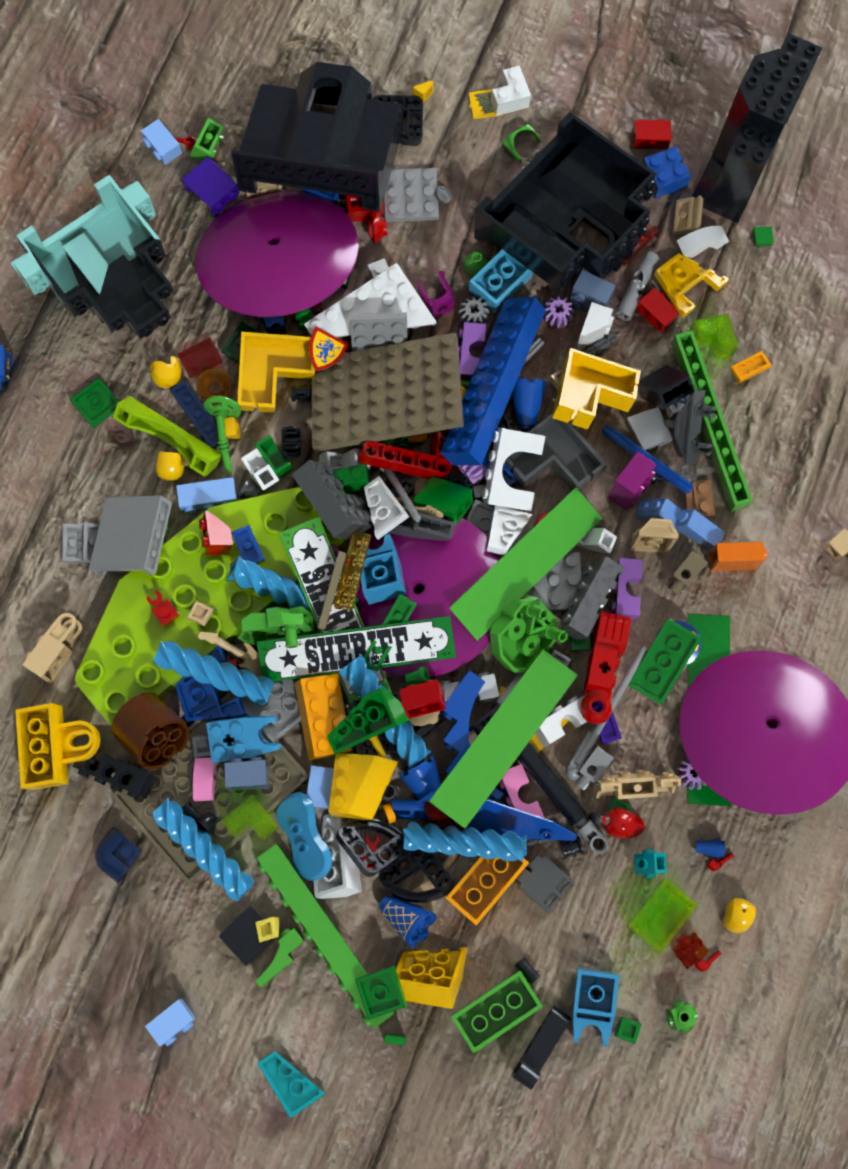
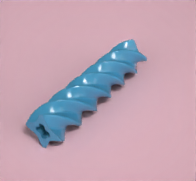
M240 556L230 564L226 581L236 580L241 588L248 589L253 587L257 595L261 597L270 595L277 604L288 603L290 608L303 606L311 612L300 584H296L292 579L279 576L270 569L261 568L252 561L243 560Z
M161 640L153 660L160 668L174 670L184 677H193L203 684H212L215 688L222 691L230 690L237 697H249L254 703L260 705L267 704L274 686V682L268 677H256L253 672L247 669L237 670L231 663H219L214 657L209 655L200 656L197 651L191 648L181 649L177 643L172 641L162 642Z
M362 656L354 659L339 671L340 675L349 681L351 690L360 696L361 699L365 695L383 687L379 685L376 674L372 670L367 669L366 661ZM410 721L385 732L387 739L392 744L397 745L399 756L408 761L409 769L431 753L430 750L426 749L423 738L414 733V728Z
M168 797L153 811V818L158 826L167 830L171 839L181 844L184 852L196 859L198 866L203 871L210 873L212 880L224 888L229 898L239 902L253 888L254 881L248 873L240 872L238 863L232 858H227L224 849L220 845L211 843L210 835L206 831L197 829L194 818L183 815L180 804L169 801Z
M414 821L409 822L407 828L403 829V849L408 851L420 849L427 853L441 852L446 855L460 854L466 857L480 856L485 859L500 858L504 861L520 860L521 862H523L524 856L527 855V834L519 837L516 833L508 831L499 835L492 829L480 833L472 827L460 831L452 825L441 830L436 824L430 823L421 827Z

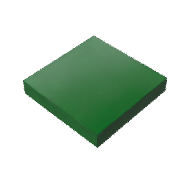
M100 378L69 399L93 429L115 412L117 403L120 402Z
M395 965L355 979L368 1020L408 1006Z

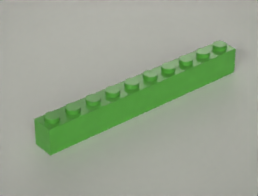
M693 330L674 336L671 345L680 371L690 375L695 391L706 390L704 405L717 408V410L709 411L717 414L714 419L702 417L701 431L706 444H712L713 446L708 448V450L712 451L710 457L729 511L734 512L748 508L753 499Z
M275 844L257 857L259 863L256 865L263 874L267 873L271 878L268 881L274 891L277 889L282 894L280 900L286 908L288 906L291 907L294 912L291 915L296 923H302L305 928L303 931L304 935L309 941L313 939L317 945L314 949L321 958L325 957L329 962L326 966L331 974H337L340 978L338 984L344 992L349 991L352 998L350 1001L356 1010L360 1008L365 1014L362 1016L364 1022L368 1027L372 1025L375 1029L395 1012L393 1011L368 1020L355 980L368 975L366 970L279 845Z

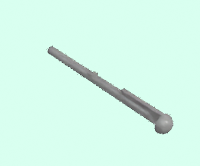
M641 646L612 696V712L646 655L647 647ZM607 721L596 724L592 733L588 731L566 769L565 774L568 779L577 780L580 777L577 773Z

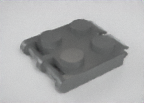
M536 854L527 865L532 871L529 872L524 868L516 880L520 883L519 888L550 914L554 904L564 897L563 893L570 885L573 886L575 882L547 857L543 856V858H540ZM567 881L566 885L558 892L560 887ZM554 895H556L552 902L547 906L546 904L551 900V898Z

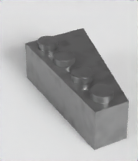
M607 556L592 565H587L583 571L584 577L582 581L576 586V595L568 604L570 608L561 620L562 626L560 629L565 630L569 636L577 641L587 638L600 616L597 611L599 612L608 601L605 598L611 589L615 588L618 582L614 580L618 574L623 573L625 568Z

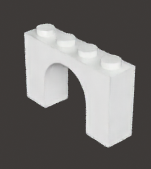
M497 427L492 439L494 442L493 450L489 453L490 466L485 474L487 482L486 488L484 487L482 491L483 502L531 511L535 493L508 486L502 475V467L505 460L515 452L542 455L545 436Z

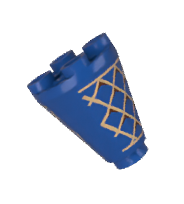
M386 895L378 906L384 917L411 948H415L419 940L423 942L430 933L428 928L437 919V915L430 910L394 896Z

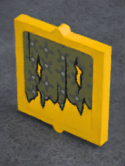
M492 89L469 92V107L472 109L473 119L496 116L490 101Z

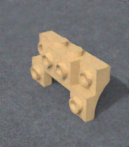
M639 770L636 774H630L629 771L618 772V775L605 776L603 780H597V784H593L594 797L599 798L600 796L614 795L617 799L658 797V792L669 791L674 793L676 787L681 786V778L674 775L673 772H664L662 776H655L649 770Z

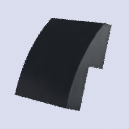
M251 905L218 936L245 966L275 939L259 942L255 922L264 919Z

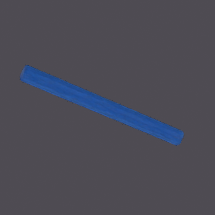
M609 424L603 427L602 434L633 456L640 452L657 464L654 471L686 494L692 491V483Z

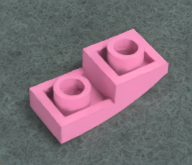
M211 757L195 758L193 772L194 801H214L216 763H212Z

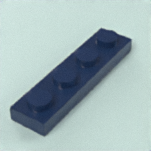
M186 380L170 389V392L208 446L214 449L219 445L217 444V441H219L217 424L205 410L204 405Z

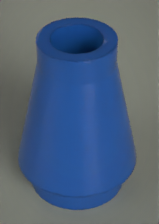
M720 838L696 841V853L719 858V856L724 857L725 841L720 840Z

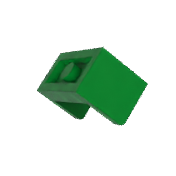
M271 435L254 444L279 480L293 471L290 462H287L274 444Z

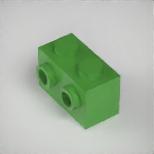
M208 118L189 156L200 162L207 157L212 160L217 151L214 149L215 145L219 146L224 137L220 135L224 126Z

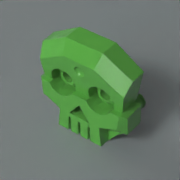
M526 595L525 599H512L502 611V616L493 623L490 631L492 654L505 669L514 673H526L542 650L548 652L556 640L563 643L568 637V633L565 630L557 628L558 620L542 601L530 595Z
M303 606L291 609L275 607L266 609V613H250L236 625L237 638L250 645H257V641L285 638L286 648L298 647L297 636L316 634L313 614Z

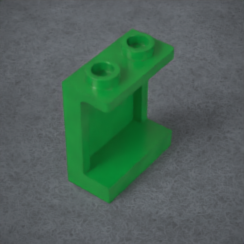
M433 476L424 484L422 490L413 499L414 506L425 507L430 505L441 511L444 516H447L448 521L455 522L456 525L473 504L471 488Z

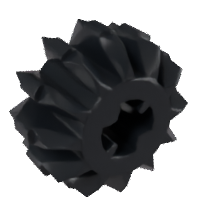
M283 427L281 430L282 455L289 458L300 457L301 434L299 427Z

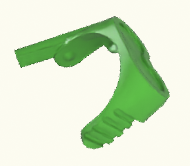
M529 124L511 133L503 141V145L519 163L522 162V158L514 148V138L517 134H532L535 140L541 143L539 135Z

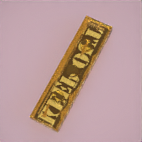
M352 533L334 604L336 609L353 610L371 535L368 533Z

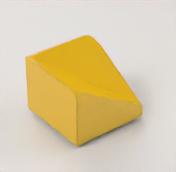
M431 80L414 86L412 96H419L424 103L433 93L434 82Z
M235 417L225 418L226 438L240 439L241 434L237 419Z

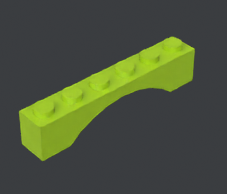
M131 396L117 403L113 419L127 428L149 433L167 442L184 457L191 469L204 477L217 468L222 454Z

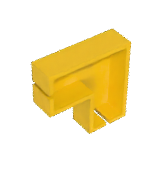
M241 332L237 401L241 411H254V408H258V412L275 413L277 377L312 379V376L315 375V369L309 355L311 337Z
M570 348L563 362L552 418L566 423L572 421V425L588 429L596 415L598 403L629 412L636 400L637 385L639 384L641 371Z

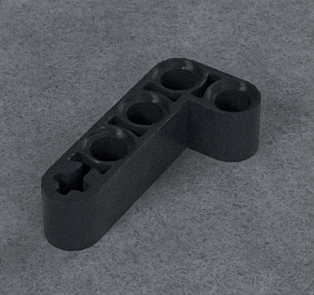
M555 1006L551 1008L513 1070L512 1078L530 1090L535 1086L540 1077L542 1067L571 1020L569 1015Z

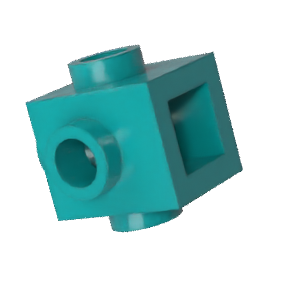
M654 849L642 850V854H634L635 875H644V879L656 878V874H667L666 853H654Z

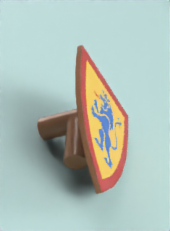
M318 327L314 328L309 342L310 360L315 371L325 370L337 363L348 346V343Z

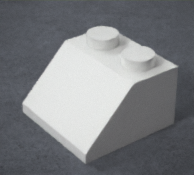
M591 303L576 350L580 351L601 340L604 334H609L614 319L611 316L613 309Z

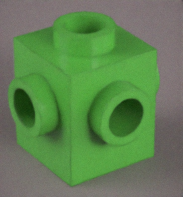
M684 1001L672 1003L673 1007L667 1008L668 1014H666L669 1026H672L674 1030H680V1033L691 1031V1026L697 1025L696 1019H698L695 1007H691V1004L684 1003ZM683 1013H685L687 1019L686 1021L681 1020V1015Z

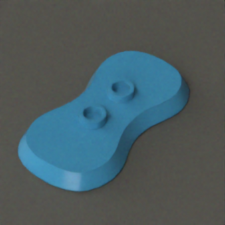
M300 792L290 794L279 804L277 820L290 840L296 872L305 880L315 881L324 877L330 871L332 866L331 852L318 833L315 809L310 798Z

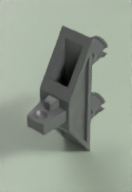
M706 390L694 391L676 415V418L665 420L666 427L674 428V436L686 466L697 464L698 453L706 456L712 454V451L705 449L713 447L712 444L700 442L702 417L714 419L717 415L709 412L717 410L716 407L704 405Z

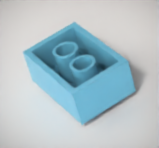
M501 250L469 281L468 291L477 299L482 298V303L487 302V307L495 314L502 308L505 299H511L532 278L533 272L504 250Z

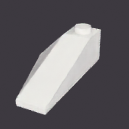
M327 814L323 818L320 837L331 852L332 866L327 875L313 881L316 899L348 897L362 892L359 868L336 839V832L345 824L344 818H334L331 814ZM343 832L342 834L344 837L349 836L348 832Z

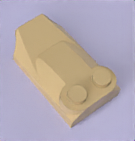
M651 518L641 529H637L636 532L632 533L630 550L668 554L678 539V532L673 522L668 519Z

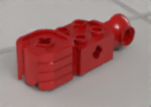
M345 195L347 215L351 221L367 222L369 238H373L374 244L379 243L384 236H387L386 219H381L384 216V200L381 211L375 212L362 210L361 197Z
M601 611L596 621L583 688L584 698L580 703L581 715L589 723L601 724L606 722L611 716L612 688L615 687L617 680L614 672L619 667L620 658L624 655L627 647L631 617ZM593 703L600 704L602 708L600 712L592 709Z

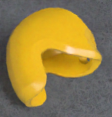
M171 356L170 364L154 361L150 365L151 378L158 387L167 389L179 382L182 370L177 357Z
M159 451L156 461L158 477L168 481L180 479L184 472V459L181 458L179 453Z
M742 898L731 899L725 906L724 927L728 931L737 934L747 931L756 917L755 906Z

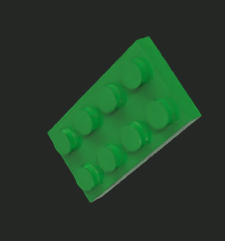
M667 618L628 686L662 705L702 638Z

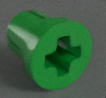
M425 666L405 674L407 686L422 684L430 680Z

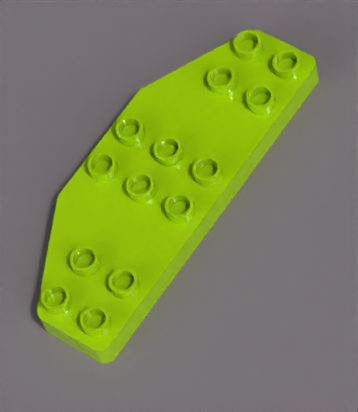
M300 487L213 506L206 510L229 526L231 532L249 525L265 561L258 565L261 568L274 571L279 576L288 577L296 584H300L279 535L280 532L316 517L320 518ZM204 512L162 545L156 575H148L143 571H130L119 580L75 676L77 686L111 726L115 715L128 700L147 692L155 693L163 699L175 689V684L184 677L174 670L160 668L153 661L161 640L162 642H175L181 649H194L200 656L210 655L217 645L211 644L204 639H198V632L217 633L218 637L230 643L237 637L236 625L250 613H266V609L273 608L277 604L270 595L264 597L257 595L253 587L243 589L237 584L236 580L226 581L230 564L238 556L241 558L242 556L233 536V546L229 555H206L205 547H202L203 530L199 529V520L203 518ZM320 518L330 545L334 543L344 549L353 541V539L334 538ZM156 590L162 595V602L168 599L180 615L165 627L162 626L151 611L156 606L150 605L146 597H149L152 601H155L158 597L155 593ZM196 600L214 609L205 627L187 619Z

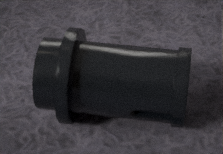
M525 957L515 965L525 976L527 982L529 981L531 984L540 977L539 971H536Z

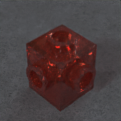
M695 932L688 936L686 933L682 934L676 939L677 944L672 948L676 957L683 963L686 969L700 962L709 953L703 941Z

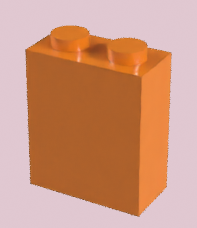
M763 542L717 543L709 553L710 570H756L767 558V549L764 548Z

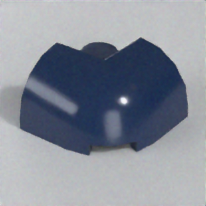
M112 827L99 843L95 859L97 866L119 884L142 850Z

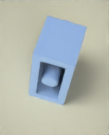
M159 119L141 130L143 144L146 148L150 147L152 149V153L157 161L161 160L166 165L182 154L180 144Z
M311 765L307 796L312 801L314 808L329 810L333 768Z
M178 999L145 1027L159 1047L164 1044L169 1046L177 1039L176 1034L181 1030L185 1033L194 1026L192 1022L196 1018L182 999Z

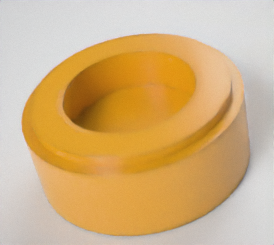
M389 803L382 805L387 823L395 822L396 817L392 806Z

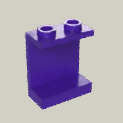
M209 157L204 159L181 179L184 189L188 193L193 191L209 206L212 216L220 213L239 194L237 183Z

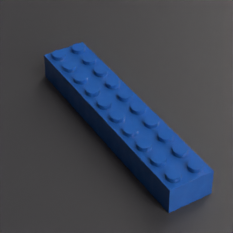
M536 297L505 299L462 399L464 427L450 429L440 451L451 465H482L492 442L494 431L497 430L546 312Z

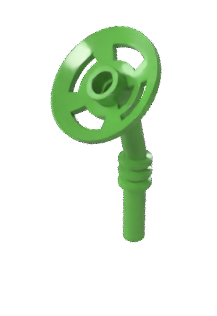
M211 396L205 400L204 408L217 419L219 440L217 444H219V452L222 454L225 472L231 473L233 469L229 456L228 439H226L224 419L229 416L238 418L241 414V407L236 401L228 397ZM220 402L222 404L213 406L211 403Z

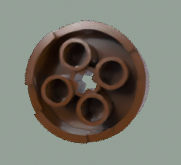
M151 692L139 694L128 700L119 709L112 722V734L115 739L140 765L149 770L158 769L169 764L168 760L178 751H183L190 734L186 723L159 695Z

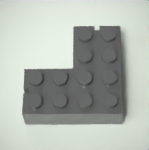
M552 413L527 432L545 436L542 455L515 452L505 460L504 465L510 472L513 471L517 483L522 488L526 487L552 466L572 490L577 488L580 491L589 484V481L592 482L602 474L607 464L570 422L566 423L552 418Z
M309 460L292 474L334 538L358 539L359 536L364 538L375 530L367 500L363 496L346 494L342 489L344 488L343 484L338 479H335L332 474L333 470L327 463Z

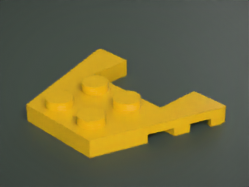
M678 253L655 271L654 276L681 317L684 318L694 310L696 305L683 294L702 280L717 292L727 284L729 279L725 276L721 278L715 275V271L711 269L705 270L698 266V262Z

